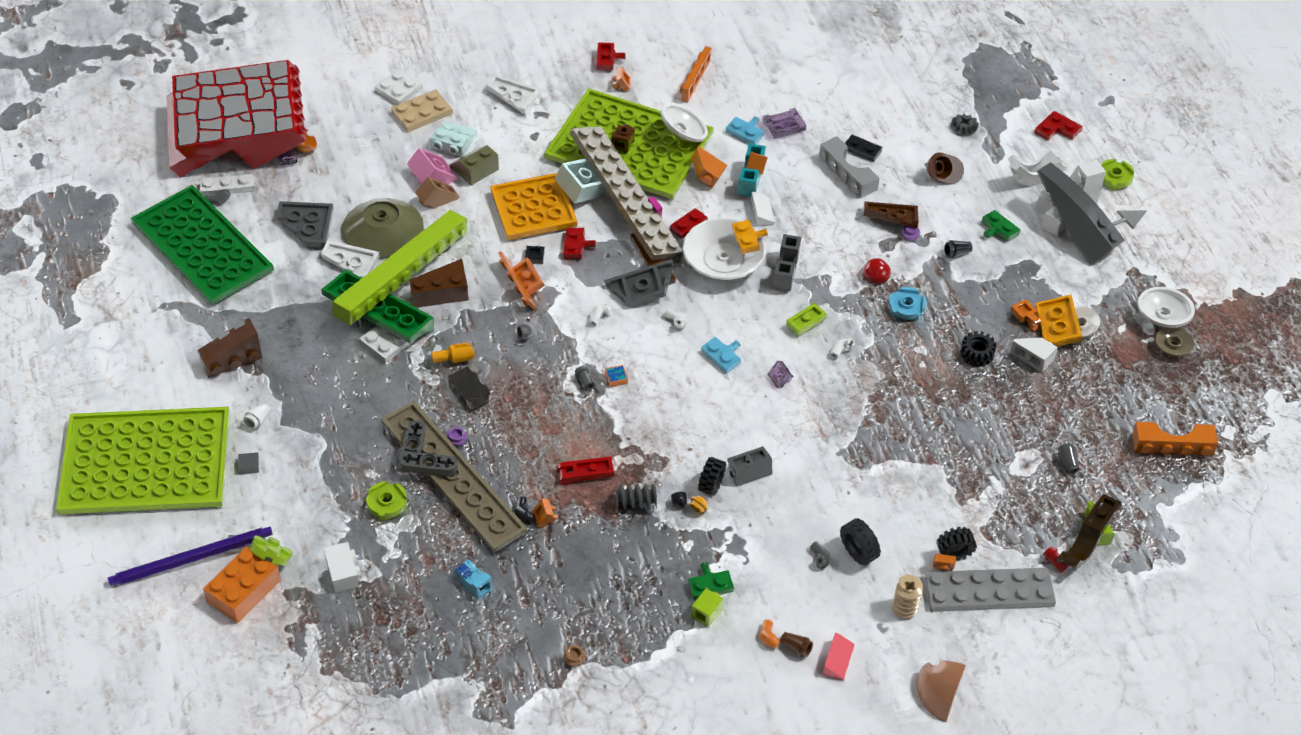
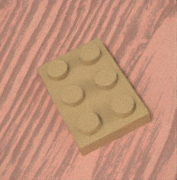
M435 89L391 107V113L408 133L452 115L453 109Z

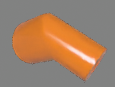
M766 619L763 621L759 637L766 646L775 649L779 646L780 640L771 632L773 622Z

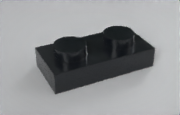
M853 134L845 142L848 146V152L873 162L882 152V146Z

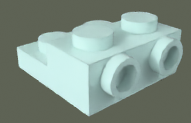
M445 121L443 126L437 127L430 137L431 148L463 157L477 137V130Z

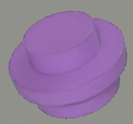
M904 226L902 235L907 241H915L920 236L919 228Z
M454 427L447 434V438L454 446H460L466 442L467 435L462 428Z

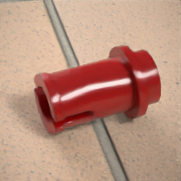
M1051 546L1044 552L1045 560H1049L1060 573L1069 567V565L1063 562H1057V558L1060 555L1057 548Z

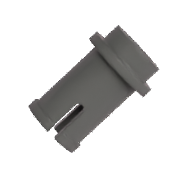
M585 366L576 368L575 377L579 379L583 389L586 391L593 389L595 383L589 375V369Z

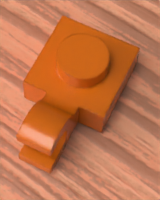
M1027 299L1011 306L1010 311L1021 323L1027 321L1031 331L1034 332L1040 328L1037 325L1041 322L1037 316V310Z

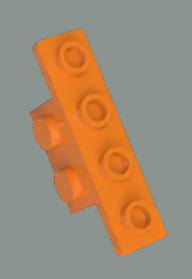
M502 251L498 252L501 258L499 260L500 264L504 269L508 270L506 274L509 279L515 282L513 285L515 290L522 294L520 299L526 307L530 306L535 310L537 307L530 296L545 286L531 260L527 257L513 267Z

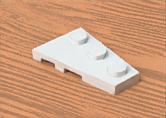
M496 74L486 84L488 91L523 114L527 113L540 94V88Z
M330 240L326 242L321 252V257L342 270L346 269L361 278L374 269L380 257L377 251Z

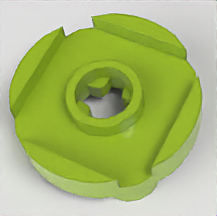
M1109 159L1101 164L1106 171L1103 184L1108 186L1110 190L1115 191L1118 188L1128 187L1133 182L1134 169L1123 160L1120 163L1116 162L1117 159Z
M388 481L379 482L368 491V496L366 497L367 508L371 514L382 521L396 517L407 508L406 491L398 483L394 485L388 484ZM383 498H391V500L389 502H384Z
M255 536L250 546V550L256 556L264 560L266 557L273 559L271 563L277 565H287L293 554L292 550L280 546V541L272 537L266 540L260 536Z

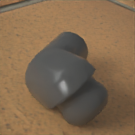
M222 189L214 196L205 195V198L211 204L222 205L230 198L231 193L227 189Z
M815 541L810 546V549L817 555L815 564L820 569L826 568L829 565L830 553Z

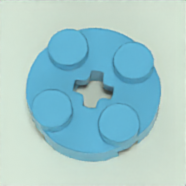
M902 287L897 292L891 293L889 309L894 318L919 320L925 312L927 301L925 296L923 295L922 297L917 289Z

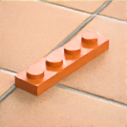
M705 46L703 51L699 52L697 62L693 63L691 73L687 74L685 84L681 85L682 101L689 102L711 61V47Z

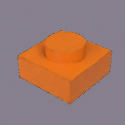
M935 554L933 568H937L938 571L954 570L956 556Z

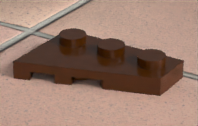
M864 201V216L918 228V206Z

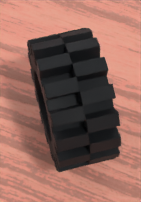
M974 331V334L972 332L968 333V336L965 335L962 341L961 357L965 358L964 361L966 363L970 361L969 365L973 366V363H975L976 367H979L980 364H982V367L986 366V363L990 364L994 359L996 351L994 338H989L990 335L988 333L985 336L982 331L980 334H978V331ZM972 347H981L984 351H976Z
M714 457L708 458L699 478V491L715 496L725 475V461Z
M957 527L955 530L951 528L949 532L946 530L944 535H939L936 542L940 554L956 556V561H960V558L966 559L967 555L971 556L972 552H975V548H977L971 529L966 527L962 529Z

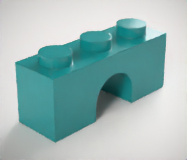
M749 143L747 148L745 165L742 167L738 183V195L751 197L752 192H757L761 174H759L760 170L746 168L750 153L754 152L763 156L766 154V146Z

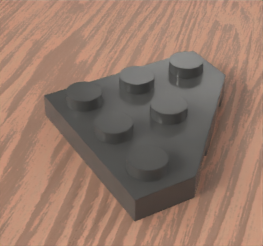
M279 201L276 215L277 219L307 247L324 248L328 240L334 207L332 203Z

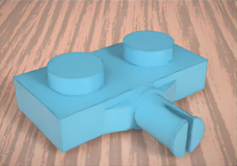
M756 116L750 122L735 117L726 127L727 133L751 144H757L764 136V130L755 126L760 121Z
M714 337L701 347V351L725 373H729L741 364V358L733 352L741 346L737 340L730 345H725L718 338Z

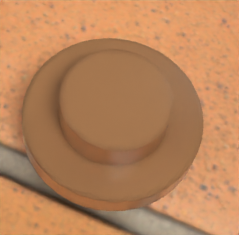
M570 646L564 653V661L569 666H579L585 661V652L579 646Z

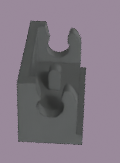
M763 446L727 458L729 474L734 476L733 479L736 487L773 474L772 457Z

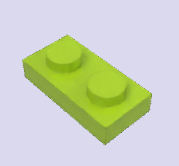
M813 303L787 319L786 325L799 336L825 320L827 313L816 303Z

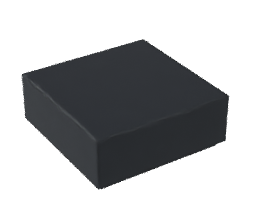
M526 246L525 258L528 257L532 264H543L545 247Z

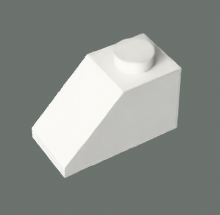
M1021 338L1013 340L1010 353L1038 371L1043 372L1055 359L1058 347L1043 338Z

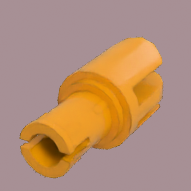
M470 343L449 345L447 350L432 351L431 356L433 364L450 361L455 364L472 360L475 357V352Z

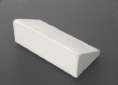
M752 192L751 202L757 226L775 224L769 197Z

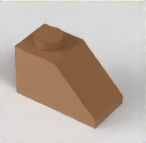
M427 177L415 192L422 205L433 208L455 201L460 197L453 186Z

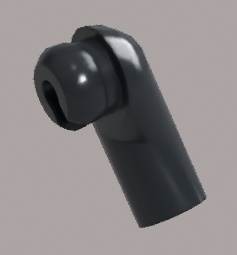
M520 496L517 498L515 515L520 520L530 523L534 520L535 515L526 507L527 498Z

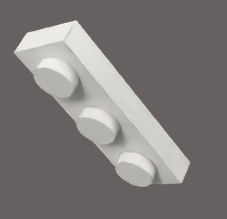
M254 174L200 179V193L203 196H214L222 189L229 190L231 194L255 191Z

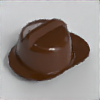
M942 152L933 154L928 162L924 164L930 177L944 183H957L964 174V166L961 160Z

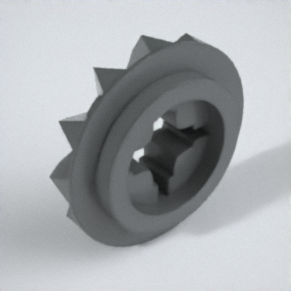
M965 113L962 116L957 114L956 117L952 118L951 122L952 129L962 135L975 133L979 126L977 118H972L971 115L967 116Z

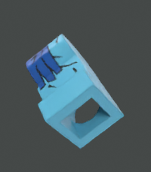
M466 560L454 569L456 578L478 600L493 589L492 577L487 573H482L470 560Z

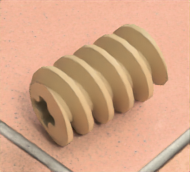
M904 575L899 578L892 610L900 618H912L919 611L923 584L918 577Z

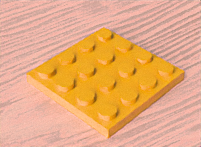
M557 173L490 186V191L507 240L578 226V221L568 195L555 180Z

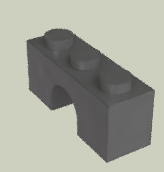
M788 234L783 235L779 260H777L774 271V289L791 291L802 237Z

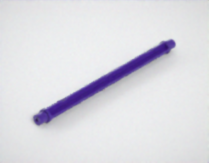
M271 526L251 530L115 573L114 576L107 577L110 586L125 584L251 544L255 536L266 539L265 537L273 535Z

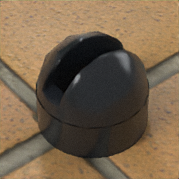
M685 492L673 493L671 495L673 506L679 508V505L682 508L685 507L687 504V494Z

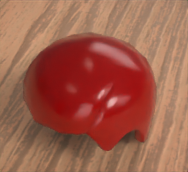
M880 258L869 260L862 269V278L865 277L869 284H884L891 276L890 266Z

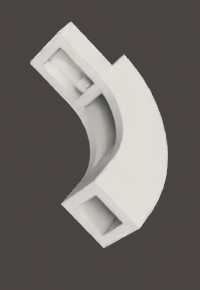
M1052 150L1032 163H1023L1014 155L1008 158L1011 164L1009 166L1010 171L1020 184L1027 186L1042 184L1037 171L1050 162L1063 172L1067 169L1060 157Z

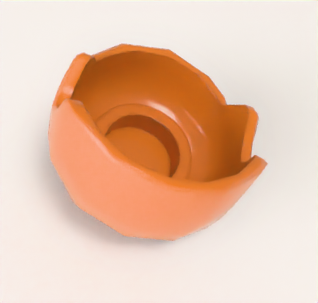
M306 129L305 133L306 141L295 147L302 153L317 148L316 138L307 135L308 129Z

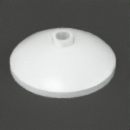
M669 103L661 109L663 123L674 136L690 142H700L706 138L708 130L705 123L688 108Z
M1168 287L1147 289L1140 295L1138 300V309L1143 317L1160 327L1177 328L1184 326L1193 319L1195 313L1194 304L1189 297L1178 290Z

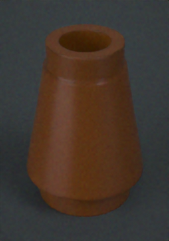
M784 632L780 638V643L799 657H807L812 651L813 642L810 641L809 637Z

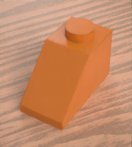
M700 146L696 148L691 157L697 178L711 188L714 187L728 166Z

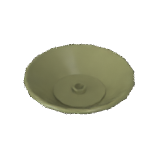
M392 198L372 199L357 205L347 214L342 224V238L347 245L379 252V259L389 258L424 230L423 218L415 207L405 201Z

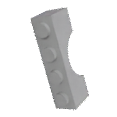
M838 136L821 143L820 159L860 198L878 190L879 177L869 167L858 168L850 165L846 161L848 146Z

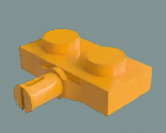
M749 219L732 223V230L742 254L760 250L757 238L768 236L766 228L755 231Z

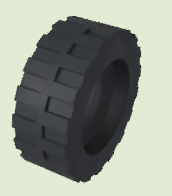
M855 518L841 526L840 537L849 555L858 564L865 566L879 558L881 555L880 544L868 524L860 520V518Z

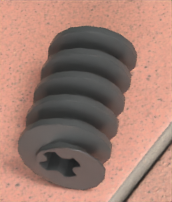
M652 483L650 489L647 484H644L642 489H640L639 484H636L634 489H632L631 484H628L626 489H624L623 484H620L619 488L616 489V509H619L620 504L623 505L624 509H627L628 504L631 505L632 509H635L636 504H639L640 509H643L645 503L648 509H651L653 503L657 509V488L654 483Z

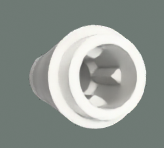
M261 403L245 413L243 418L244 425L251 430L259 428L271 411L269 405Z

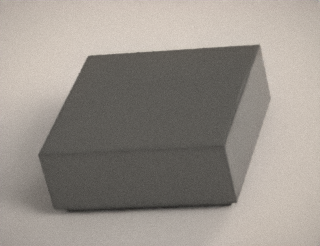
M258 452L238 454L239 474L259 472Z

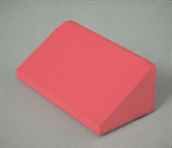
M836 632L826 659L823 675L844 680L855 644Z

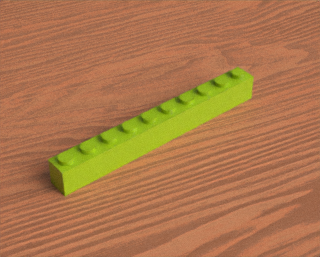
M452 210L446 212L332 301L333 316L349 325L359 320L365 313L372 310L375 305L383 301L390 293L396 291L400 285L407 282L410 277L418 273L425 265L431 263L435 257L442 254L445 249L464 236L468 230V218Z

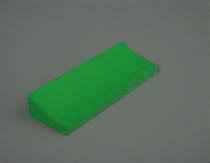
M345 269L321 289L322 295L334 301L362 278ZM389 294L383 301L375 305L372 310L362 316L408 343L413 342L425 333L434 331V317L392 294Z

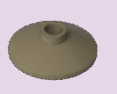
M1179 327L1162 328L1158 331L1155 339L1158 348L1162 352L1176 357L1189 354L1194 346L1192 336L1186 330Z

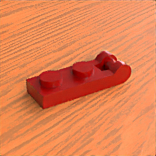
M611 456L560 462L556 465L560 485H567L575 481L614 477Z

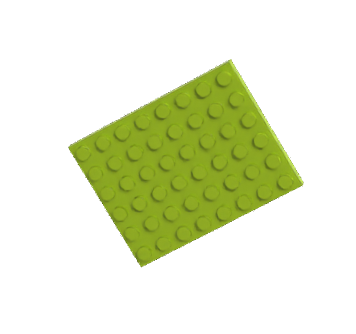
M588 88L544 152V158L561 164L585 159V156L570 135L572 128L602 127L611 141L612 134H614L617 126L628 124L635 129V139L629 152L617 150L642 190L673 200L693 167L691 160L693 153L698 146L704 149L714 133V127L706 125L708 134L703 141L690 142L674 136L665 126L660 110Z
M229 406L70 414L56 507L57 513L77 514L222 507L230 418Z

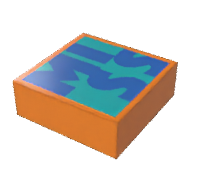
M623 365L605 368L609 387L628 384V377Z

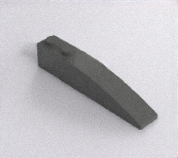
M1050 162L1037 171L1046 192H1049L1052 197L1051 202L1053 206L1057 207L1060 213L1059 218L1061 223L1064 222L1067 228L1066 233L1090 265L1100 260L1125 241L1093 199L1058 167Z

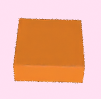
M751 152L746 168L760 170L759 174L763 175L768 157Z

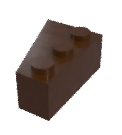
M462 259L409 280L412 304L416 308L469 300L468 285Z
M250 318L244 321L246 324L236 330L235 328L230 329V333L221 339L216 338L197 350L200 363L208 378L263 358L258 333Z

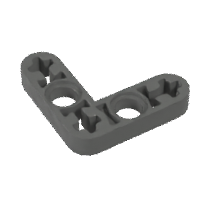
M419 420L410 422L407 426L400 454L401 469L413 473L441 476L454 475L458 470L456 458L447 455L421 453L426 435L425 424ZM418 429L417 436H414V431ZM411 443L418 444V447L410 449L407 446ZM426 461L434 462L430 467L423 465Z

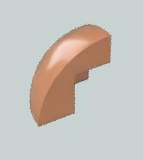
M941 660L938 665H932L930 662L925 664L920 669L917 679V690L922 703L930 713L947 722L954 698L966 667L964 664Z

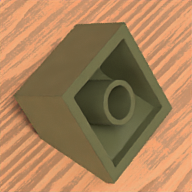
M488 145L477 148L449 164L471 186L499 170L498 154Z

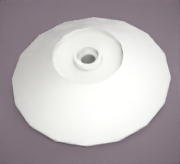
M716 218L705 220L694 226L685 236L682 250L687 263L698 273L713 279L732 280L743 278L759 268L765 260L766 245L763 237L757 238L760 250L742 254L732 230V223L740 222V220Z

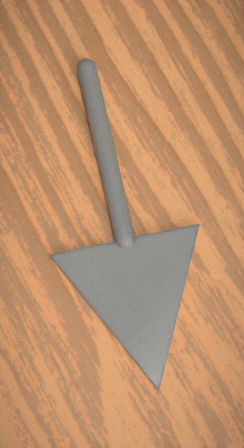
M1147 210L1117 211L1122 219L1112 224L1117 225L1126 221L1134 229Z

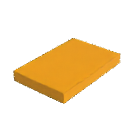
M1072 294L1035 303L1037 315L1041 320L1040 327L1043 339L1051 342L1056 347L1083 341Z

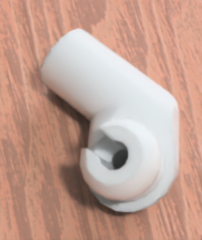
M607 304L595 306L588 322L597 325L600 316L611 315L612 307L607 306Z
M669 308L666 310L665 317L672 319L677 329H684L687 324L684 314Z
M852 338L838 340L829 354L830 357L837 359L841 352L852 350L855 346V341Z

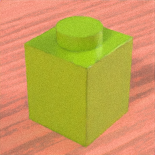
M705 589L692 605L691 617L710 627L723 610L724 598L716 592Z

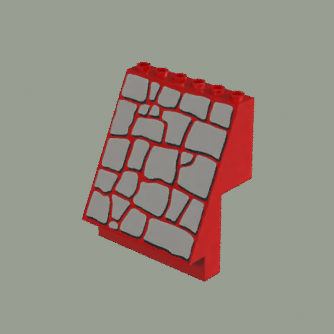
M289 60L172 76L173 92L166 96L169 168L181 178L233 149L247 164L255 169L305 142L306 129L304 127L305 118L301 99L299 68Z

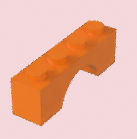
M1136 422L1132 433L1134 449L1138 453L1214 456L1218 445L1215 425L1195 424L1190 433L1175 436L1164 432L1155 422Z

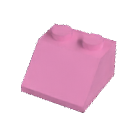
M421 148L417 149L407 163L411 169L410 172L418 178L420 185L427 177L446 184L453 183L459 179L442 156Z

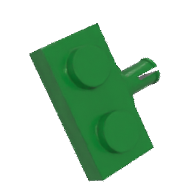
M996 210L982 217L981 222L989 228L983 233L986 238L997 235L1008 242L1020 234L1021 229Z
M709 562L700 564L703 575L688 579L693 600H697L705 589L716 592L719 595L734 592L729 570L716 573L711 572Z

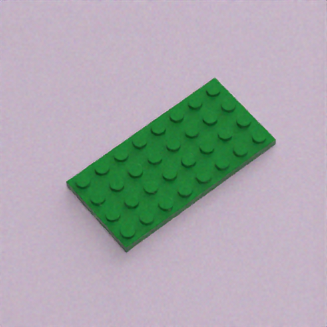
M193 185L131 217L132 224L211 305L274 270L273 264Z

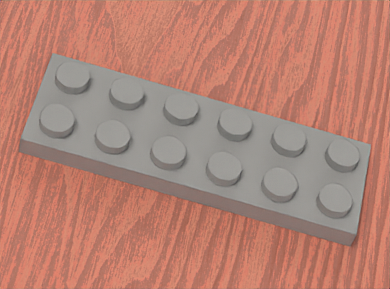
M1049 567L925 573L930 611L1055 607L1056 604Z

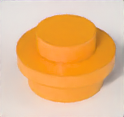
M692 496L689 505L697 513L702 514L709 509L707 506L708 502L703 497Z

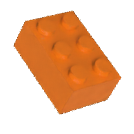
M246 546L203 588L206 602L236 623H239L281 581L278 566L267 559L264 560L256 556Z

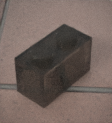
M468 366L448 376L449 389L468 413L489 404L488 395L490 392L488 387L480 382L477 373L472 372Z

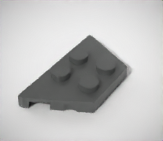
M672 259L604 280L606 287L629 307L637 306L666 296L674 264Z

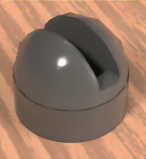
M522 324L517 326V336L520 340L527 339L532 335V328L529 325Z

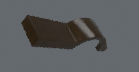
M1103 494L1083 521L1079 535L1072 547L1067 552L1062 551L1057 558V562H1063L1071 566L1075 571L1086 563L1096 549L1101 535L1121 508L1122 502Z

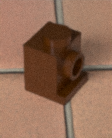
M628 124L617 126L611 137V143L616 150L629 152L635 139V129Z

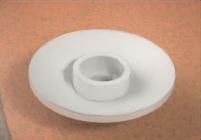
M1088 307L1075 308L1082 338L1095 333L1100 326L1098 313Z

